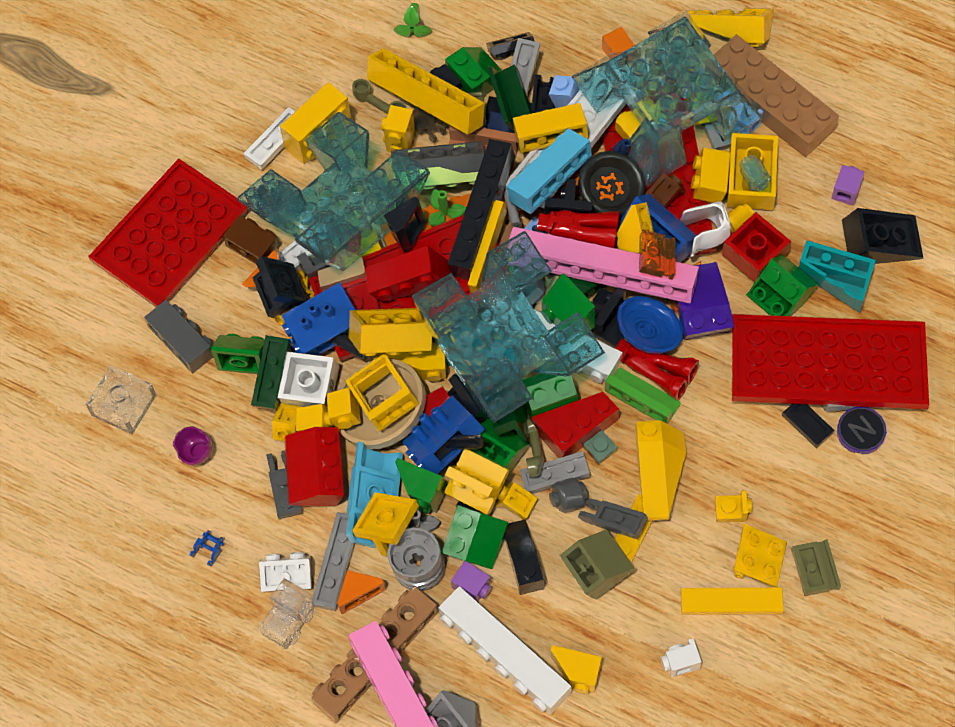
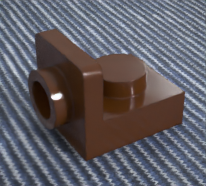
M663 172L645 194H651L666 208L679 192L683 194L685 189L681 186L683 181L672 173L669 176Z

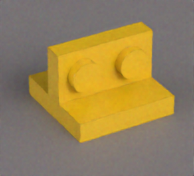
M464 449L457 465L448 467L445 475L450 477V481L444 493L488 515L495 504L510 469L470 449Z
M374 492L352 532L355 537L372 540L382 556L388 557L389 544L397 545L419 505L416 499Z

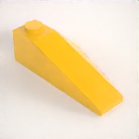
M744 8V11H739L738 13H734L731 9L716 11V14H712V10H685L677 13L676 19L730 39L737 34L752 47H759L769 39L774 9Z
M661 420L636 422L635 439L643 513L647 515V521L668 520L686 458L684 432Z

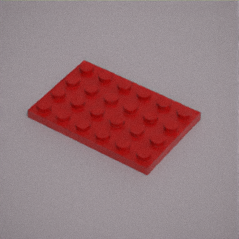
M178 158L88 257L95 265L157 307L163 301L170 300L222 242L224 233L239 215L244 217L250 209L246 203Z

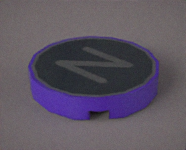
M854 407L847 410L840 417L837 425V437L841 445L853 453L870 454L876 451L883 444L887 433L886 424L882 416L875 410L867 407Z

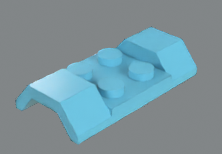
M362 442L357 443L347 505L348 521L346 536L350 542L376 548L372 540L355 537L352 530L374 492L398 496L400 473L395 461L397 458L402 459V453L384 454L367 449Z

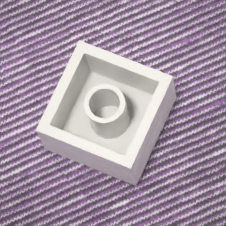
M287 352L278 399L284 404L301 407L318 404L328 407L327 393L335 391L339 371L338 363L332 357Z

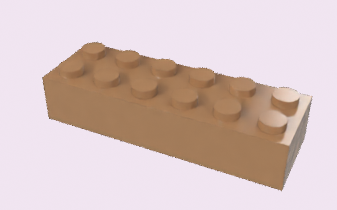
M737 34L706 61L705 73L711 83L735 102L740 101L743 104H748L756 112L761 109L763 111L761 123L805 158L836 130L839 115Z

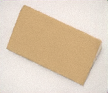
M362 257L317 271L322 291L339 282L344 284L366 277Z

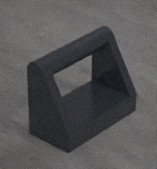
M413 197L384 215L392 236L402 251L405 253L412 249L427 224V219L419 199ZM415 214L416 219L410 222L411 218Z

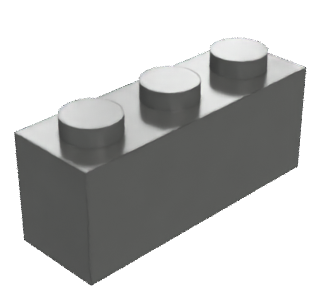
M165 300L144 317L149 329L193 374L213 358L211 352L213 344L206 335L201 336L197 332V326L190 319L186 321L182 317L184 314L176 304L172 306Z

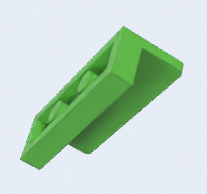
M619 368L614 376L610 374L605 380V392L654 420H661L668 424L680 407L681 402L679 400H675L665 392L623 368Z

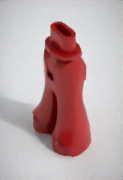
M563 210L551 211L550 214L540 213L537 231H545L547 234L615 249L620 211L578 213Z
M621 339L615 348L622 352L621 362L623 364H626L632 371L656 383L677 401L684 395L687 384H691L699 366V360L695 358H679L665 353H647L635 348L624 339Z

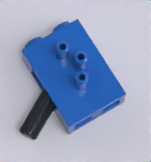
M340 282L282 315L285 321L282 327L288 337L293 336L296 343L292 345L297 353L319 356L337 345L360 359L366 357L357 350L349 339L350 310L356 309Z
M451 395L440 407H434L430 416L426 413L421 414L418 420L422 424L414 426L411 434L403 441L404 445L408 448L405 453L417 466L438 474L463 449L482 448L484 446V438L479 434L485 429Z

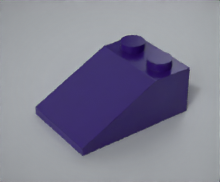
M717 262L696 265L699 267L698 278L691 303L676 300L684 340L726 333L734 328L730 304Z

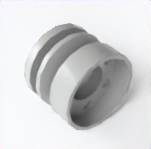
M413 527L405 529L397 545L389 544L387 552L389 564L402 586L409 590L415 586L420 591H424L439 583L444 575L446 565L439 543L432 533L422 528ZM417 561L421 562L420 566H416Z

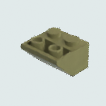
M607 529L578 540L559 555L584 593L596 600L635 570L633 564Z

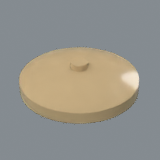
M390 359L420 404L380 432L369 420L359 404L361 423L353 425L348 429H339L341 435L348 442L357 446L358 442H362L367 449H381L399 442L417 425L419 416L423 414L425 408L426 391L421 378L408 364ZM368 362L360 366L359 368L355 369L345 380L350 378L355 372L360 371L362 368H364L371 362ZM389 373L362 392L371 408L374 409L401 390V387L392 373ZM345 380L342 382L338 390L348 388V385L345 382Z

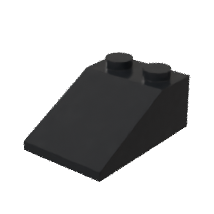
M857 208L842 219L847 252L876 260L875 264L921 260L923 258L916 215Z

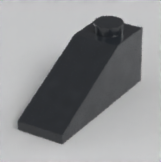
M526 520L508 523L504 538L519 595L543 590L544 579Z

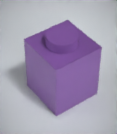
M842 165L831 199L854 206L862 184L864 171L854 166Z
M467 561L463 562L451 580L452 589L456 590L460 586L477 602L481 598L485 599L492 588L490 586V576Z

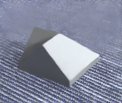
M445 690L441 691L425 710L428 717H434L438 727H476L475 703Z

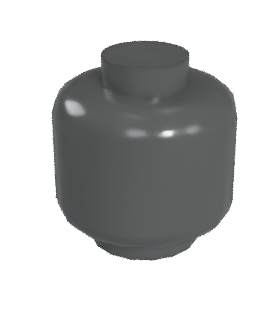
M573 477L554 483L552 492L549 493L552 506L557 507L563 513L580 509L588 498L584 483Z

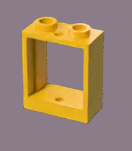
M385 353L345 380L369 420L379 432L420 404ZM389 373H392L401 390L372 409L362 392Z

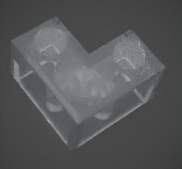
M283 578L270 598L273 607L259 626V629L263 636L288 649L291 644L294 645L298 641L303 625L305 623L308 624L312 620L315 608L309 592Z

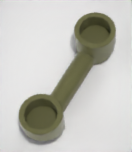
M357 79L352 84V92L357 100L361 102L367 101L387 114L390 105L407 108L402 101H393L387 104L370 93V83L365 79Z
M527 419V438H530L533 457L526 458L529 476L532 478L541 474L544 458L538 430L532 421Z

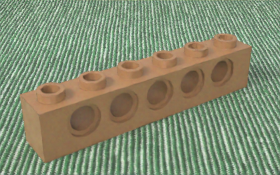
M415 586L410 591L406 590L399 597V603L393 610L390 608L383 614L382 622L379 624V627L383 625L387 631L394 630L397 632V635L392 639H388L387 642L391 649L395 647L399 654L405 650L438 613L437 604ZM405 612H412L414 614V617L410 620L401 618ZM353 648L347 654L348 658L342 665H336L330 672L331 677L324 684L320 683L312 692L313 696L311 699L313 704L335 724L341 720L372 686ZM355 667H360L363 669V672L359 676L350 675L351 670ZM337 686L346 688L345 692L341 695L333 694V690Z

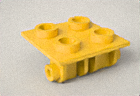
M744 524L733 567L734 576L743 579L744 575L770 586L777 587L787 541Z

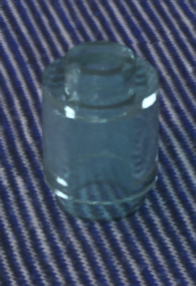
M755 155L744 158L739 163L740 172L749 188L757 191L767 188L771 176L762 161Z

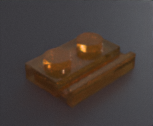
M642 230L639 235V272L661 278L664 275L672 280L675 276V237L669 239L665 238L663 234Z

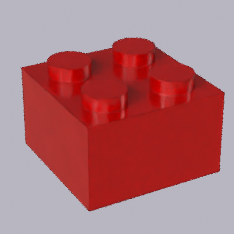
M755 212L724 241L722 255L755 282L772 258L781 255L786 257L789 254L791 240Z

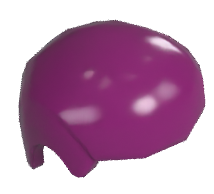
M190 426L184 427L176 434L173 447L177 452L178 458L183 463L195 466L202 464L210 457L212 442L203 430Z

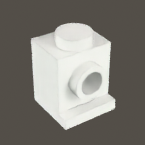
M689 639L687 646L678 644L670 647L669 651L660 657L664 671H669L671 678L699 670L702 663L694 639Z

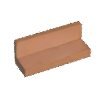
M450 125L449 144L482 141L485 153L489 139L512 144L516 158L518 143L515 133L480 127L467 135Z

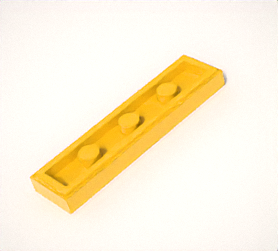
M494 201L468 281V287L472 295L480 296L507 213L503 201Z
M782 587L681 588V615L783 614L784 612Z

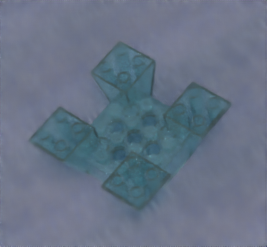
M687 10L648 31L650 37L630 49L610 53L572 75V79L596 113L623 98L635 114L641 125L629 139L631 146L626 155L638 164L644 175L647 187L655 183L663 172L668 175L686 164L681 135L683 130L708 117L725 141L731 137L732 133H739L763 118L739 82L724 71L709 50L711 43ZM668 79H669V80H674L675 82H674V83H671V82H669V81H667V80H668ZM647 91H652L656 94H650ZM680 98H686L689 101H683Z
M338 112L305 140L325 171L301 191L300 188L270 169L239 195L237 200L265 221L294 236L296 243L324 263L344 271L390 231L384 215L413 197L418 198L430 171L399 150L373 172L367 169L368 130Z
M526 231L487 252L481 287L466 296L452 273L412 296L424 324L478 407L493 423L533 399L522 382V378L532 372L568 377L605 353L579 312L547 330L523 292L549 274L551 269Z

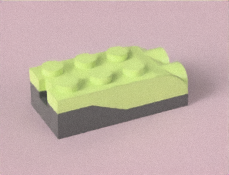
M482 141L391 150L394 185L422 187L423 189H432L436 185L445 184L447 187H453L461 182L474 184L484 156Z

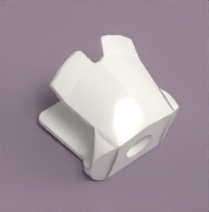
M723 202L696 206L683 212L681 222L684 225L707 218L712 220L717 229L702 232L694 238L690 257H693L698 251L718 246L730 236L731 225Z

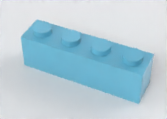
M568 128L547 149H544L532 163L528 164L516 178L509 182L507 185L509 202L531 214L592 156L590 140Z

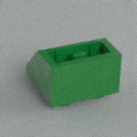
M781 255L769 261L746 295L771 316H792L806 303L819 284L788 258Z
M489 418L481 423L485 430L479 434L484 438V446L470 450L510 469V473L531 443L529 441L522 442L519 435L511 430L496 435L493 430L492 418Z

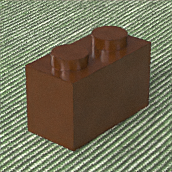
M240 215L223 235L226 247L256 264L255 261L261 256L268 257L276 248L279 249L277 236L269 229L264 230L251 218L245 219Z

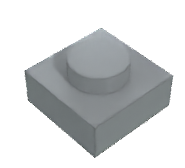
M536 277L521 292V303L528 307L533 303H539L544 297V282Z

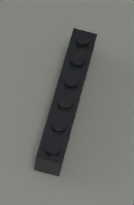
M492 139L488 141L447 263L452 276L468 280L470 278L494 201H501L515 159L511 143Z

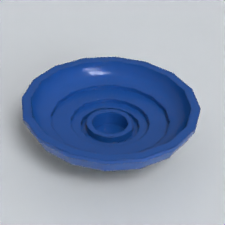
M635 296L626 299L619 306L617 313L619 330L624 338L635 348L651 354H662L674 350L681 343L683 336L681 322L673 310L664 303L650 297Z

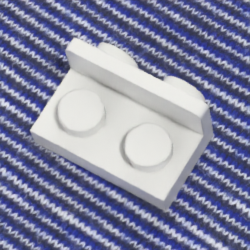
M305 552L290 553V557L281 558L280 554L265 555V559L259 561L261 592L311 589V556H305Z

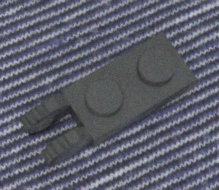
M285 450L281 451V458L285 468L279 470L275 469V459L272 453L266 454L278 519L303 514L301 506H289Z
M587 498L585 505L597 511L596 514L580 511L578 515L581 521L638 539L648 520L647 515L643 512L592 498Z

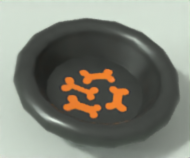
M616 151L599 152L588 158L580 170L578 179L580 195L584 201L593 202V211L595 213L620 211L619 217L624 215L636 196L644 195L646 188L644 175L638 164L626 154Z

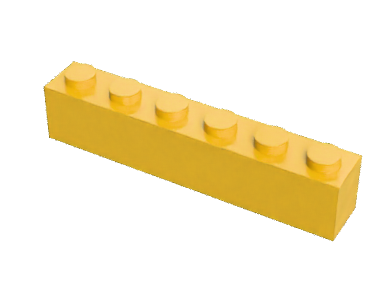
M385 48L368 56V80L467 135L483 126L485 108L483 101Z

